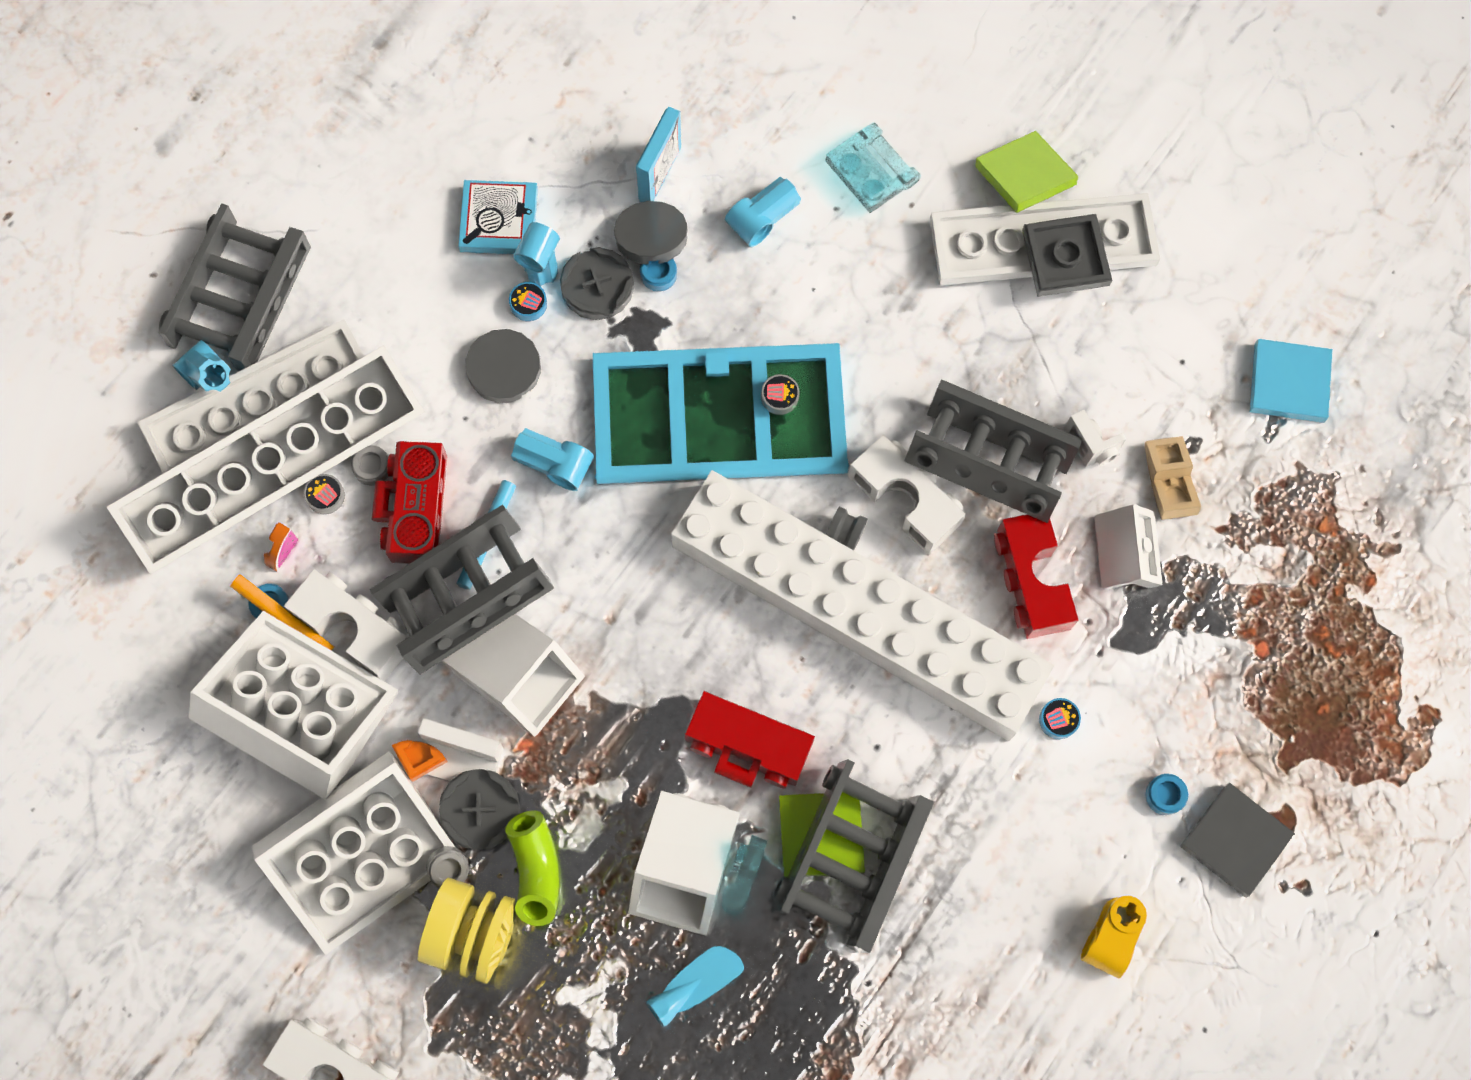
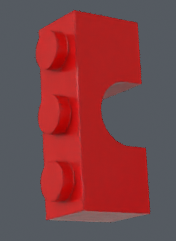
M1027 514L1003 519L997 529L998 533H994V543L998 555H1004L1007 569L1004 570V581L1008 592H1014L1017 606H1014V618L1018 629H1024L1026 639L1072 630L1079 620L1069 584L1045 585L1035 577L1032 569L1033 562L1051 557L1058 547L1051 520L1049 519L1048 523Z

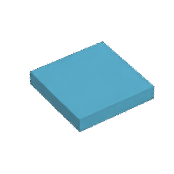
M1258 339L1254 344L1250 412L1325 423L1329 417L1333 349Z

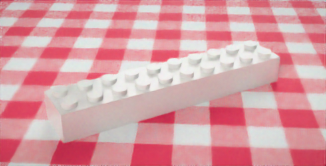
M711 470L671 533L673 548L1009 742L1017 734L1055 666Z

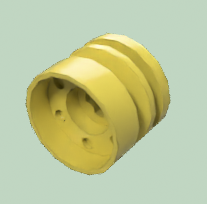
M447 878L438 890L427 917L419 945L418 961L445 971L452 963L456 954L461 955L459 974L467 978L473 970L476 961H478L475 979L478 982L487 984L497 966L502 962L508 948L514 926L513 914L516 901L514 898L504 896L496 911L493 912L496 894L495 892L488 891L479 906L476 907L473 906L474 886Z

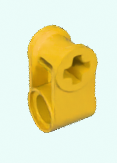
M1121 896L1107 901L1102 908L1094 929L1085 942L1080 959L1120 979L1131 962L1135 945L1146 923L1147 912L1143 903L1133 896ZM1127 907L1126 914L1131 917V921L1120 923L1122 917L1116 913L1117 909Z

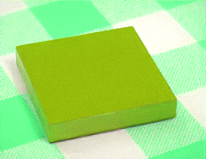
M1037 131L1031 132L976 158L975 167L1016 213L1077 185L1078 175Z
M842 792L833 814L862 828L860 800ZM825 793L779 795L783 876L786 878L790 873ZM826 829L816 851L864 874L863 847ZM809 866L805 877L828 875Z

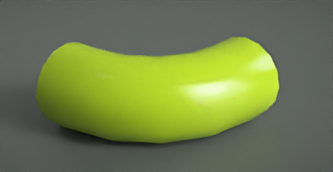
M536 810L526 811L512 818L505 828L518 868L519 890L515 911L519 919L526 924L544 926L554 919L558 906L560 891L559 864L555 844L543 814Z

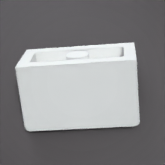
M1132 504L1095 515L1094 521L1102 588L1112 589L1129 584H1136L1146 588L1161 586L1162 576L1154 511Z
M425 718L422 719L418 734L422 738L421 742L437 748L448 761L426 775L450 782L462 772L484 769L496 772L504 749L499 741Z

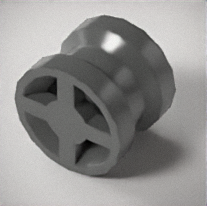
M839 506L826 535L854 551L868 518L861 515L858 517L848 514L847 509Z

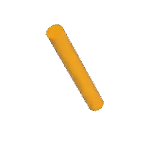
M241 574L230 585L231 588L261 611H265L332 651L335 646Z

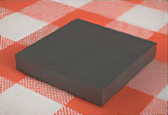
M1096 214L1024 224L1022 232L1037 297L1111 285L1113 280Z
M1229 782L1224 786L1180 847L1247 898L1255 890L1295 833Z

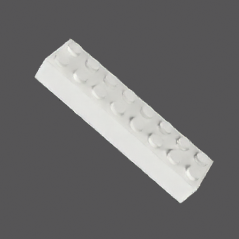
M383 345L107 506V509L151 575L413 420L425 411Z

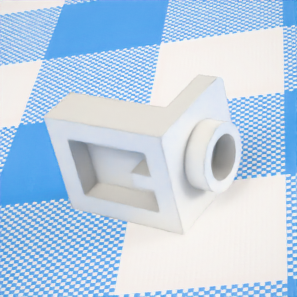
M1085 410L1071 415L1063 429L1065 432L1083 439L1077 454L1085 467L1096 462L1102 466L1113 461L1120 455L1119 449L1126 441L1121 433L1103 442L1102 432L1098 423L1094 419H1090Z

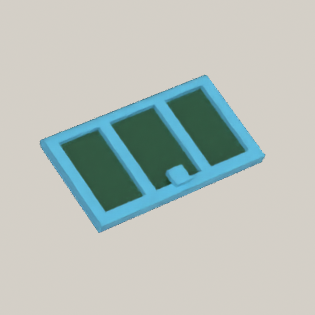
M839 343L593 353L595 479L597 484L706 480L711 470L727 479L848 473L849 463ZM778 374L787 375L794 379L800 391L796 407L791 412L783 415L769 412L761 401V391L764 382L771 376Z

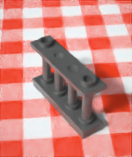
M221 203L217 213L213 214L208 220L204 240L170 309L166 310L161 316L158 333L166 344L173 349L177 348L182 335L198 341L202 340L206 344L228 351V358L236 370L241 371L258 362L311 246L304 231L289 227L285 238L282 237L277 240L236 226L237 220L228 205ZM232 239L274 254L275 259L270 269L262 272L222 258L221 255L228 240ZM213 271H217L257 285L260 290L255 301L246 304L205 288ZM198 303L244 318V324L239 334L233 337L189 321Z
M941 379L927 412L928 416L936 419L929 435L916 430L904 462L1048 523L1062 492L1050 487L1056 471L1067 474L1083 439ZM950 425L971 434L964 450L943 441ZM985 440L1007 449L1000 465L979 457ZM1021 455L1042 464L1036 481L1014 472Z
M503 504L369 589L371 594L389 613L395 610L398 611L410 637L396 646L401 656L419 675L554 589L549 577L534 558L524 563L510 536L520 531L521 528ZM497 545L511 572L490 584L477 558ZM464 567L477 594L457 606L443 579ZM430 588L443 616L423 628L410 601Z
M847 759L839 762L837 766L832 765L825 775L822 787L826 788L825 794L788 877L783 876L774 890L772 899L777 902L773 911L779 914H789L792 905L800 907L845 929V934L849 936L846 943L847 947L859 953H870L934 801L922 795L910 797L908 801L903 800L900 803L850 778L849 775L855 762ZM842 792L894 817L897 827L892 838L887 837L883 839L834 815V809ZM827 829L878 854V859L882 862L876 876L872 874L868 877L817 852L816 850L825 830ZM809 866L861 891L862 897L866 899L860 913L855 912L852 915L801 890L800 887Z

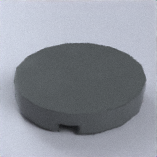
M645 201L636 203L625 209L615 223L614 236L618 250L627 259L638 264L649 265V261L657 260L659 264L668 262L678 256L687 243L688 226L684 215L675 206L665 202Z
M601 247L590 248V251L583 253L580 251L573 255L564 265L560 277L562 297L569 309L580 317L592 320L608 319L622 312L631 301L634 291L633 274L625 258L613 250Z
M510 329L492 330L480 336L470 346L465 359L466 374L472 387L484 399L496 403H508L521 399L522 395L528 391L531 392L537 385L541 374L540 356L534 343L524 334Z
M476 769L462 772L448 783L441 794L439 817L441 826L448 837L463 848L483 850L496 847L508 838L505 832L508 822L520 814L521 808L518 793L508 779L495 771Z

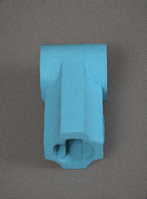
M779 177L751 200L743 198L728 211L725 221L749 247H754L770 234L776 222L800 204L801 197L797 193L795 186L787 178Z
M538 222L529 224L513 258L524 267L529 282L542 286L546 283H553L557 277L558 267L554 250L560 241V237L553 229Z
M202 340L196 343L172 365L195 390L201 387L205 391L217 390L221 392L230 384V367Z
M525 428L518 435L514 443L511 457L513 461L546 474L548 479L558 486L571 491H577L594 455L585 447L574 442L564 441L562 444Z

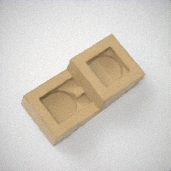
M1183 436L1146 441L1145 452L1148 471L1161 520L1198 515L1201 504L1191 478L1193 464Z

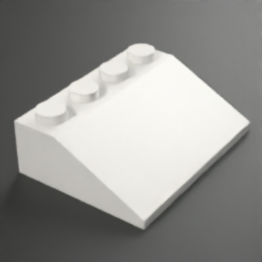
M263 611L190 692L188 718L326 800L351 768L396 697L398 689Z
M389 751L336 787L326 800L320 798L252 845L256 863L326 955L431 880L426 870L429 856L440 847L452 846L456 848V846Z

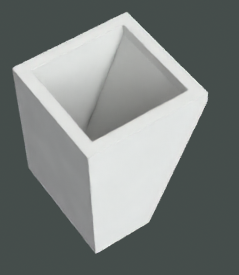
M516 614L442 660L457 677L534 737L585 677L552 638Z
M661 791L635 870L628 914L706 936L740 813L729 810L720 804L711 805L690 799L684 794H672Z

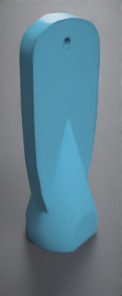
M714 946L681 970L667 985L663 993L652 996L646 1001V1004L659 1024L665 1027L677 1013L689 1010L702 1003L737 978L744 970L743 962L733 951L722 946Z

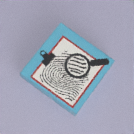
M669 106L665 109L636 165L639 202L655 200L681 149L680 111Z
M464 180L458 246L460 252L514 254L529 224L536 222L537 183Z

